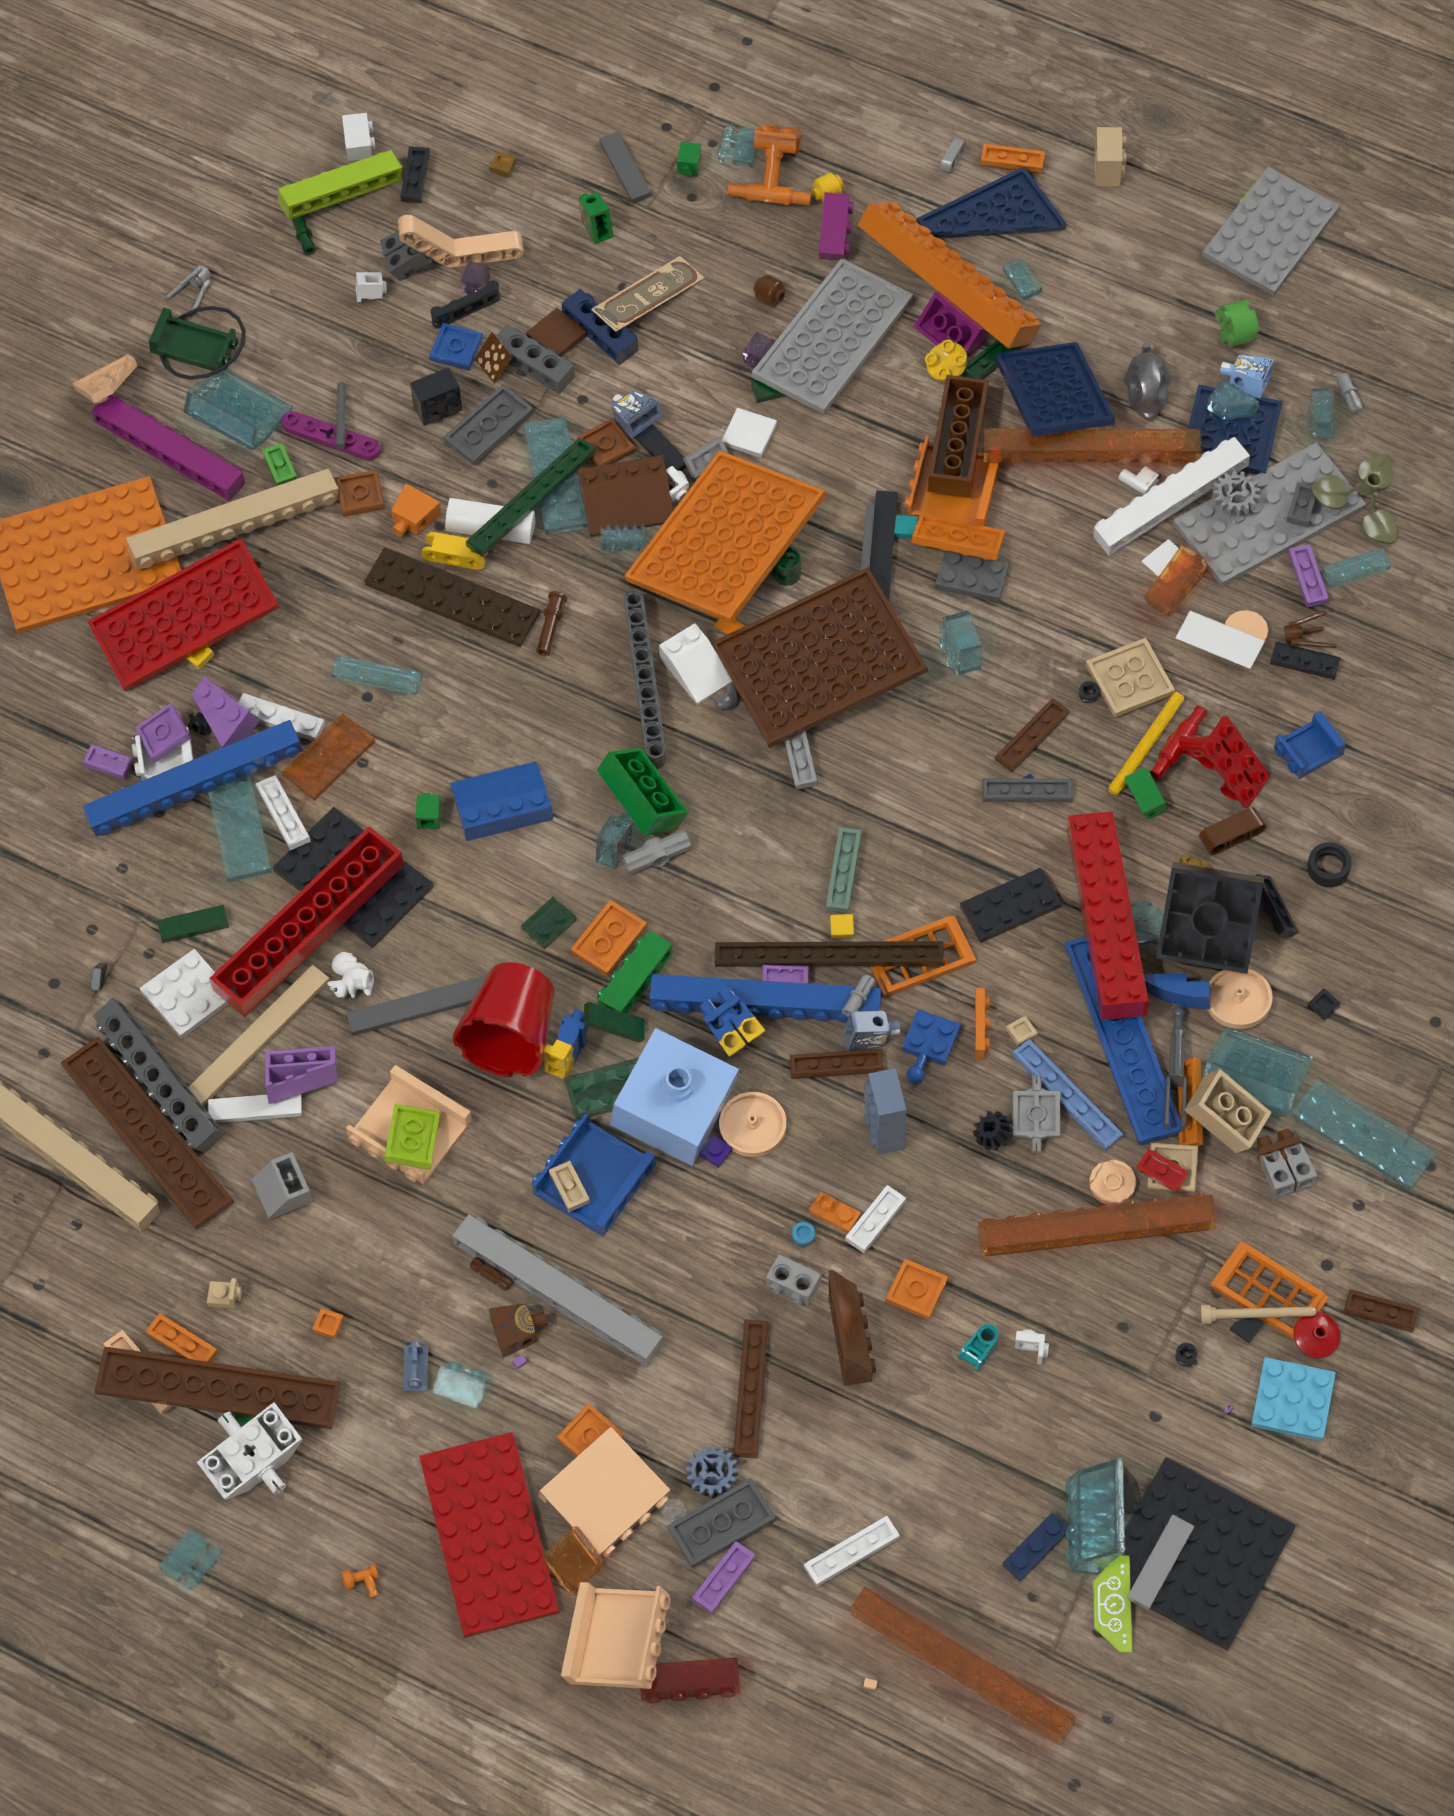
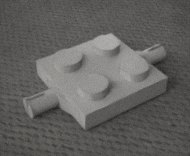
M1036 1075L1032 1076V1089L1013 1091V1138H1028L1032 1140L1031 1152L1035 1154L1036 1145L1037 1154L1042 1152L1041 1140L1060 1138V1091L1041 1089L1042 1076L1037 1075V1084Z

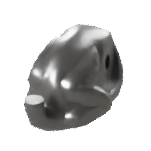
M1145 341L1142 344V353L1132 358L1124 376V383L1128 386L1131 407L1144 419L1152 420L1167 404V386L1171 382V377L1162 356L1152 354L1151 343Z

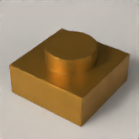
M497 151L489 166L490 172L509 177L516 164V156Z

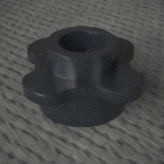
M200 712L196 714L190 713L189 728L196 733L200 732L202 735H206L208 733L206 728L209 724L204 715Z

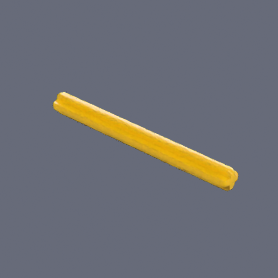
M1179 692L1172 694L1110 784L1109 793L1114 796H1118L1127 784L1124 777L1134 773L1183 703L1184 696Z

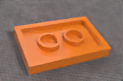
M610 900L573 945L570 952L608 977L647 928V922Z

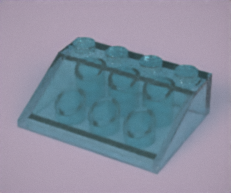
M225 369L187 391L183 413L207 425L210 429L225 435L228 439L236 441L243 445V447L254 450L266 442L282 423V416L292 411L293 406Z
M1225 1026L1207 1061L1202 1080L1206 1074L1221 1069L1267 1109L1289 1116L1311 1064L1312 1057Z
M1120 1458L1076 1471L1066 1481L1065 1491L1068 1493L1066 1516H1068L1069 1524L1066 1530V1538L1069 1540L1066 1560L1069 1563V1572L1098 1575L1125 1553L1123 1459Z

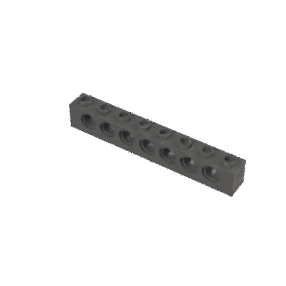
M111 998L93 1015L97 1021L96 1027L104 1035L107 1034L110 1038L109 1044L116 1051L121 1052L123 1055L121 1057L122 1061L128 1067H132L135 1070L134 1076L142 1084L145 1083L148 1087L147 1093L155 1101L158 1100L161 1104L160 1110L167 1117L172 1118L174 1121L173 1127L180 1134L186 1136L187 1140L185 1142L192 1150L195 1151L197 1149L205 1153L225 1135L123 1002ZM121 1023L120 1029L116 1031L117 1025ZM133 1040V1045L129 1048V1043ZM146 1056V1061L142 1064V1059ZM159 1072L158 1079L154 1080L155 1075ZM172 1089L171 1095L167 1097L168 1091ZM185 1105V1110H184V1112H183L182 1114H180V1110H181L182 1106ZM198 1122L196 1130L193 1131L194 1124Z

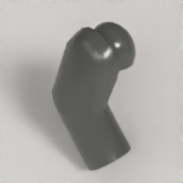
M732 682L727 683V694L716 701V707L720 711L728 710L738 702V692Z

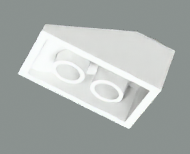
M696 624L691 625L659 645L660 660L697 705L726 688L727 683L731 682L713 646Z

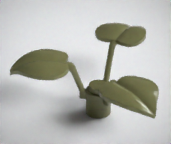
M1389 454L1373 456L1362 462L1357 471L1358 477L1362 482H1359L1348 491H1345V482L1336 475L1323 476L1311 485V491L1318 502L1332 509L1344 507L1347 503L1346 495H1350L1358 489H1361L1364 495H1371V515L1364 517L1362 521L1363 531L1366 536L1374 541L1394 543L1397 537V527L1393 516L1385 509H1380L1376 513L1374 511L1378 495L1377 490L1388 488L1393 481Z

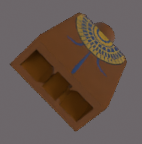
M527 1304L489 1309L490 1319L503 1358L536 1343L537 1334L535 1329L548 1325L545 1313L541 1312L530 1315Z

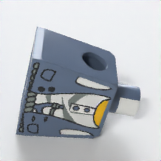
M636 390L629 392L624 397L617 394L612 399L611 409L615 421L630 438L635 437L663 417L658 400Z
M884 1011L850 1012L843 1031L847 1051L866 1050L884 1046L888 1035L900 1034L899 1021H888Z

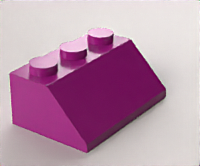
M940 292L933 294L913 326L936 346L945 340H951L961 345L966 351L967 358L983 345L990 334Z

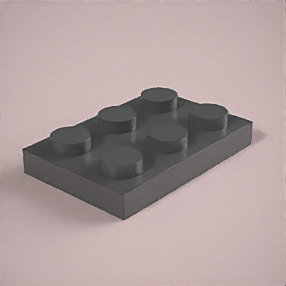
M945 551L935 589L999 602L1009 568V561L999 559L996 561L985 560L981 557L965 556L961 553Z

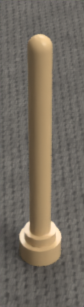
M1201 1305L1202 1324H1211V1321H1216V1319L1314 1316L1317 1313L1315 1307L1216 1309V1307H1211V1305Z

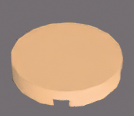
M1248 610L1238 611L1230 615L1226 620L1225 625L1266 642L1268 634L1267 623L1256 612Z
M1109 1160L1104 1163L1101 1162L1092 1170L1089 1179L1090 1190L1093 1196L1101 1203L1107 1205L1125 1203L1133 1196L1136 1188L1134 1172L1130 1166L1122 1161Z

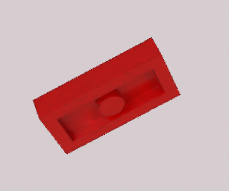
M1149 1148L1136 1167L1137 1171L1175 1193L1179 1191L1189 1175V1171Z

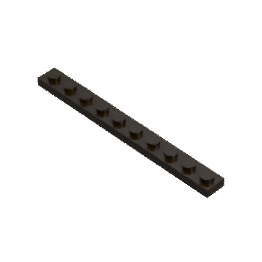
M944 941L715 942V967H763V965L944 966Z

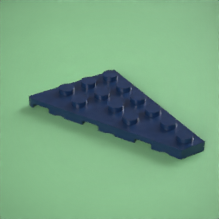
M1025 167L917 218V223L927 227L934 237L1057 231L1066 229L1067 224Z

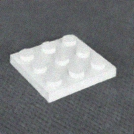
M195 949L139 988L143 996L181 1039L229 1005L212 990L209 978L215 972Z

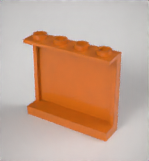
M926 435L924 443L920 442L918 455H921L920 460H916L914 465L916 476L915 478L911 477L909 490H911V495H907L904 508L908 509L907 516H918L919 519L920 514L923 513L985 526L1001 464L1002 449L994 447L992 454L978 452L970 497L927 492L934 444L929 443V435Z

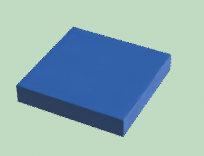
M443 323L429 355V360L469 371L482 342L483 333Z

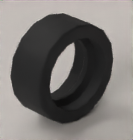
M1325 842L1317 845L1311 851L1307 863V872L1316 884L1323 887H1336L1347 880L1351 869V856L1342 845L1334 842ZM1331 855L1337 857L1342 862L1343 868L1339 873L1326 874L1316 867V861L1321 856Z

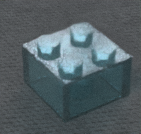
M969 611L943 617V624L940 627L942 638H939L941 649L947 652L946 660L950 669L953 668L956 676L981 669L982 644Z

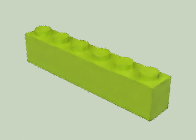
M392 150L381 152L375 156L343 165L314 177L285 185L278 189V203L288 220L400 182L402 181V166Z

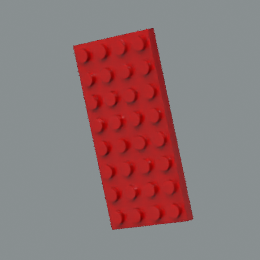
M240 538L87 622L124 691H127L280 607Z
M513 1432L420 1455L419 1458L463 1637L467 1638L559 1614Z

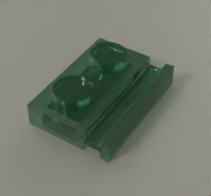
M553 896L521 925V929L527 932L545 950L577 919L561 902L559 903Z

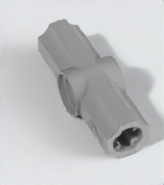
M682 830L663 839L655 837L644 843L643 847L622 855V861L626 871L629 874H633L649 866L660 867L665 865L671 857L690 850L691 844L686 832Z

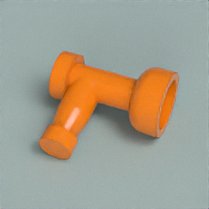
M375 1564L370 1565V1568L351 1573L349 1570L341 1572L346 1591L354 1588L356 1582L364 1580L370 1599L379 1596L374 1579L379 1578Z

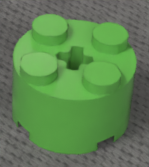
M1244 299L1222 305L1219 310H1215L1216 320L1218 323L1220 322L1222 330L1219 332L1222 343L1227 342L1230 347H1234L1258 339V337H1255V333H1259L1258 320L1254 309L1250 310L1248 307L1251 304L1249 300Z

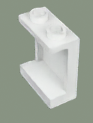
M140 735L135 736L136 744H132L133 755L138 757V763H134L136 776H141L142 781L194 760L191 738L156 763L149 756L140 739Z

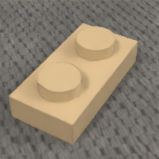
M570 1161L549 1170V1174L568 1212L590 1203V1199Z

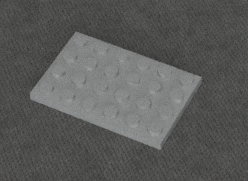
M1268 166L1203 250L1202 257L1274 296L1338 212L1339 205Z

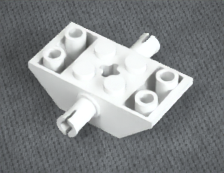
M272 1403L243 1427L238 1424L231 1412H226L224 1415L229 1423L222 1416L218 1419V1422L228 1433L229 1438L197 1462L225 1500L250 1491L261 1481L266 1483L273 1495L279 1494L280 1491L276 1488L275 1484L282 1491L285 1489L286 1484L282 1482L275 1471L291 1458L303 1439L275 1403ZM254 1451L255 1455L251 1457L249 1454Z

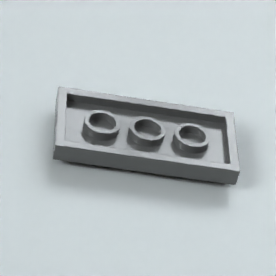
M502 384L443 436V440L471 464L476 465L534 413V409Z
M750 1478L667 1525V1528L691 1568H694L731 1547L735 1541L739 1542L776 1521V1517Z

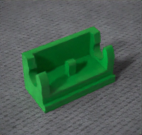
M1147 767L1124 777L1143 815L1147 819L1168 812L1166 803Z

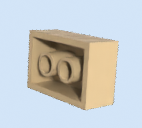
M1221 1069L1205 1075L1185 1108L1189 1115L1235 1153L1251 1148L1272 1113Z

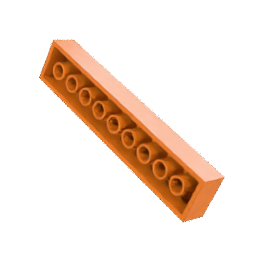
M890 201L868 205L858 223L860 228L1007 348L1031 344L1042 325L1033 313L1024 310L1018 301L1009 298L1005 290L993 285L989 277L977 272L974 265L961 259L958 252L950 250L945 246L946 243L943 240L935 238L927 227L919 225L915 221L916 219L912 215L903 212L897 203Z

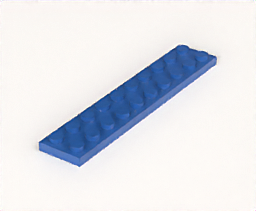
M1086 937L1065 942V950L1138 1145L1179 1134L1183 1130H1181V1121L1171 1095L1169 1097L1167 1129L1163 1127L1165 1079L1141 1016L1101 1020Z

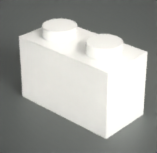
M367 113L343 115L348 161L372 157L375 141L374 137H370V133H373L372 121H368Z

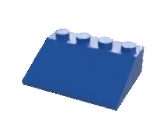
M536 761L450 783L466 841L553 820L549 796Z

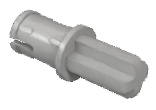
M1348 373L1340 374L1337 376L1336 381L1342 391L1341 396L1346 400L1350 411L1354 414L1358 413V411L1362 410L1361 402L1357 396L1358 390L1353 386Z
M870 975L862 977L855 990L850 992L851 997L842 1009L844 1015L849 1017L850 1012H858L861 1005L867 1001L866 997L875 983L874 978Z

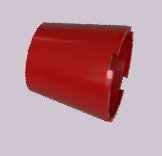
M505 962L493 966L454 1030L453 1043L455 1047L461 1049V1056L475 1067L498 1076L511 1078L512 1074H521L525 1077L535 1073L540 1068L543 1060L555 994L553 984L540 971L524 964Z

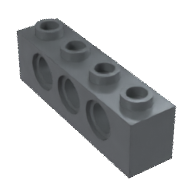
M506 324L496 335L512 355L509 361L510 365L556 393L560 394L575 378L574 365L571 361L556 355L552 349H546L541 346L535 339L523 335L519 329L512 328Z

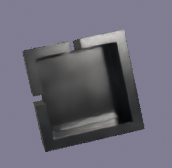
M449 367L410 383L413 407L423 426L436 423L443 415L445 417L453 416L462 411L460 387Z

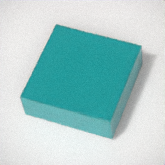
M896 515L894 537L912 539L918 516Z

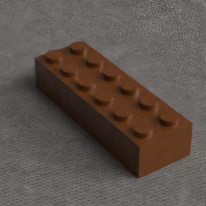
M946 375L928 475L927 492L964 497L971 496L988 398L989 380Z

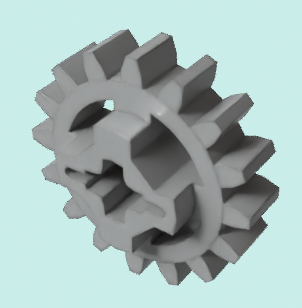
M1233 471L1231 476L1228 473H1224V479L1218 477L1217 483H1214L1212 498L1215 499V506L1221 505L1220 511L1227 509L1228 515L1236 512V515L1240 516V511L1248 514L1249 508L1254 510L1256 503L1259 502L1260 488H1257L1258 482H1251L1252 476L1249 475L1246 478L1244 477V472L1237 475L1236 471Z

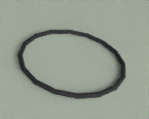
M217 306L195 308L180 315L178 319H183L200 311L217 310L226 312L238 321L242 330L241 344L235 355L225 365L208 374L190 376L177 373L167 365L165 358L160 356L164 368L176 377L190 380L209 378L224 371L238 358L245 345L246 329L240 317L229 309Z

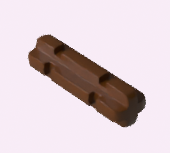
M475 1257L471 1261V1270L476 1273L480 1272L482 1277L495 1285L498 1284V1287L504 1291H507L513 1282L510 1277L502 1275L501 1271L490 1264H484V1261L479 1257Z

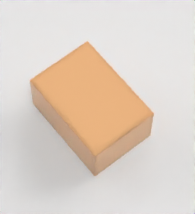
M865 1678L863 1688L876 1691L877 1681Z

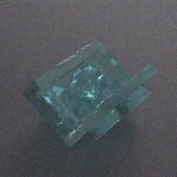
M454 1361L441 1365L432 1393L475 1409L478 1408L485 1385L489 1383L490 1378L485 1377V1373L482 1371L463 1369L462 1364Z

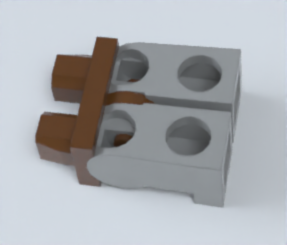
M1284 1129L1277 1133L1279 1140L1277 1143L1272 1144L1269 1136L1257 1139V1159L1266 1175L1273 1199L1292 1194L1294 1189L1298 1192L1316 1186L1318 1175L1301 1144L1299 1136L1294 1137L1289 1129Z

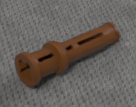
M551 591L548 594L549 603L547 608L544 609L545 622L536 649L537 654L541 656L550 655L557 624L563 618V606L568 599L564 593L558 591Z

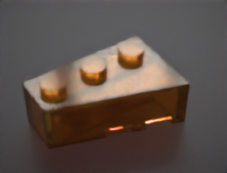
M1182 544L1144 596L1146 603L1167 617L1179 608L1181 601L1208 572L1204 558Z

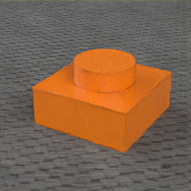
M321 1308L312 1328L313 1333L335 1340L344 1320L343 1315Z

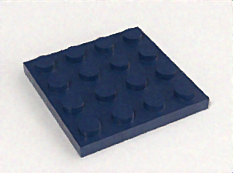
M1198 384L1181 459L1196 462L1205 452L1215 450L1222 441H1229L1235 437L1250 455L1249 466L1241 471L1253 474L1266 473L1283 401L1265 397L1257 398L1245 393Z

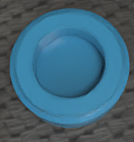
M808 1222L797 1223L792 1229L793 1242L801 1247L811 1245L815 1240L814 1227Z

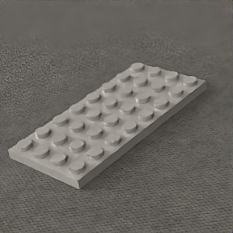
M841 258L754 368L752 378L825 414L911 303L913 294Z
M1316 442L1268 468L1266 473H1259L1252 477L1251 482H1258L1257 488H1260L1259 502L1255 505V509L1249 508L1248 514L1240 511V516H1237L1236 512L1228 515V510L1220 511L1221 505L1215 506V499L1212 498L1175 518L1173 525L1221 587L1289 551V548L1302 544L1364 510L1366 503L1356 491L1346 495V505L1338 509L1325 507L1315 499L1308 527L1286 522L1297 482L1312 485L1323 476L1336 475L1345 482V491L1353 488Z

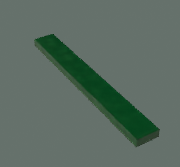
M579 437L466 540V546L483 557L596 453V448Z

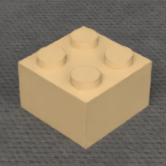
M1097 127L1095 186H1120L1121 178H1125L1126 136H1122V127Z

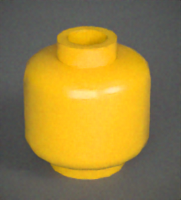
M826 173L814 180L812 194L816 200L824 203L825 192L842 194L844 185L837 174Z

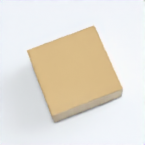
M1026 1016L1006 1026V1031L1018 1047L1028 1039L1033 1040L1038 1037V1032Z

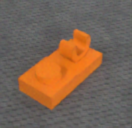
M821 1191L809 1209L810 1214L847 1234L861 1217V1212Z

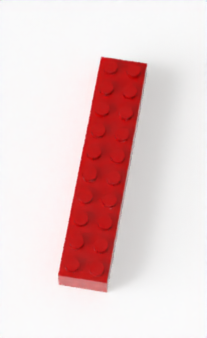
M1113 811L1068 815L1067 834L1101 1020L1147 1016L1148 996Z
M369 826L209 978L212 990L242 1016L246 1017L404 866L402 852Z

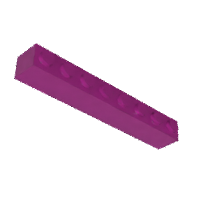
M109 395L106 401L97 403L91 410L96 424L229 502L245 485L243 471L239 467L226 463L218 455L214 456L205 447L197 446L188 437L180 436L171 427L158 423L154 417L144 415L137 407L127 405L118 396Z

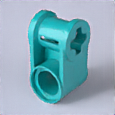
M992 1324L982 1325L962 1347L958 1358L966 1360L978 1372L998 1346L999 1332L997 1328ZM988 1334L992 1335L994 1339L992 1341H984L982 1337Z

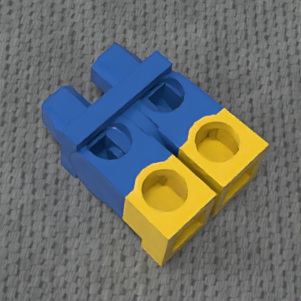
M726 986L717 993L723 1001L721 1006L716 1008L712 1001L708 999L700 1005V1008L705 1016L703 1019L728 1056L732 1057L747 1046L744 1039L735 1029V1025L748 1043L758 1038L766 1030L738 994L735 995Z
M575 1009L571 1017L565 1015L562 1019V1025L559 1028V1036L553 1046L547 1044L544 1049L545 1072L564 1080L567 1079L580 1054V1047L585 1048L587 1044L586 1032L588 1026L584 1025V1012Z

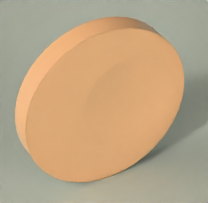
M1248 969V974L1222 970L1209 981L1211 1009L1207 1010L1212 1018L1221 1025L1233 1029H1247L1260 1024L1268 1016L1272 1006V990L1267 980L1256 971Z
M760 1092L742 1093L733 1097L723 1107L719 1117L720 1135L722 1140L732 1147V1151L739 1155L747 1157L763 1156L775 1150L783 1141L786 1133V1115L782 1106L771 1096Z

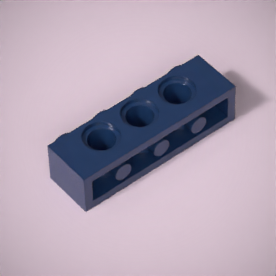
M579 289L562 302V312L584 329L586 336L620 366L638 351L637 336L625 327L618 331L612 329L591 310L598 305L589 293L586 294L583 290Z

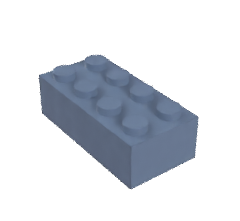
M896 1068L869 1073L868 1083H864L866 1092L864 1093V1119L866 1126L870 1127L871 1133L869 1138L871 1146L876 1147L878 1155L905 1149L907 1110Z

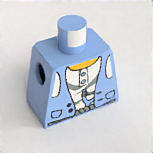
M1239 355L1235 364L1223 362L1220 374L1230 377L1229 387L1231 389L1261 398L1271 378L1274 359Z

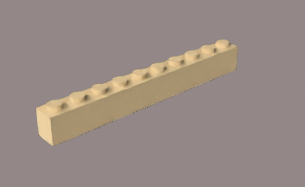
M328 468L127 537V550L136 570L149 568L153 564L169 561L176 556L189 554L194 550L212 546L214 543L223 540H230L234 536L250 533L257 528L270 526L277 521L290 519L295 515L313 511L315 508L324 505H331L339 500L338 487Z
M0 1080V1125L142 1233L160 1213L158 1200L150 1193L146 1195L140 1191L141 1188L133 1180L127 1181L123 1178L124 1175L116 1167L110 1168L106 1165L103 1157L99 1154L93 1155L82 1141L76 1142L73 1140L72 1135L65 1128L59 1129L54 1125L55 1122L48 1115L42 1116L37 1112L38 1109L32 1103L22 1101L20 1099L21 1096L15 1090H8Z

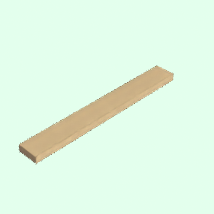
M311 965L189 1086L200 1103L205 1106L208 1103V1099H212L327 985V982H330L329 977L314 965Z

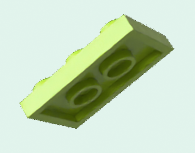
M394 1104L384 1162L430 1170L440 1112Z

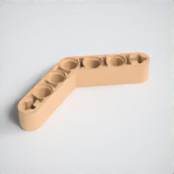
M403 215L398 219L399 237L403 243L448 268L513 260L522 257L524 254L522 235L516 231L453 239L415 216Z

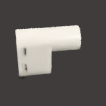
M1146 466L1138 475L1123 469L1118 480L1145 495L1151 487L1157 484L1161 473H1156Z

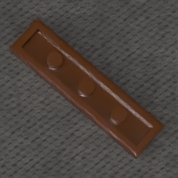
M1052 698L995 756V760L1013 773L1069 715V710Z
M882 1049L790 1055L791 1079L860 1075L884 1071Z

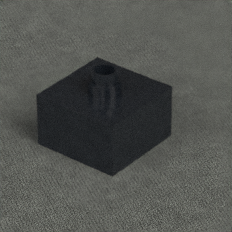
M1173 862L1156 958L1248 974L1264 877Z

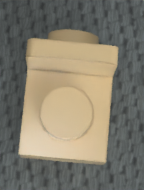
M232 1278L231 1283L210 1281L207 1306L236 1309L237 1301H240L242 1297V1287L238 1285L237 1278Z

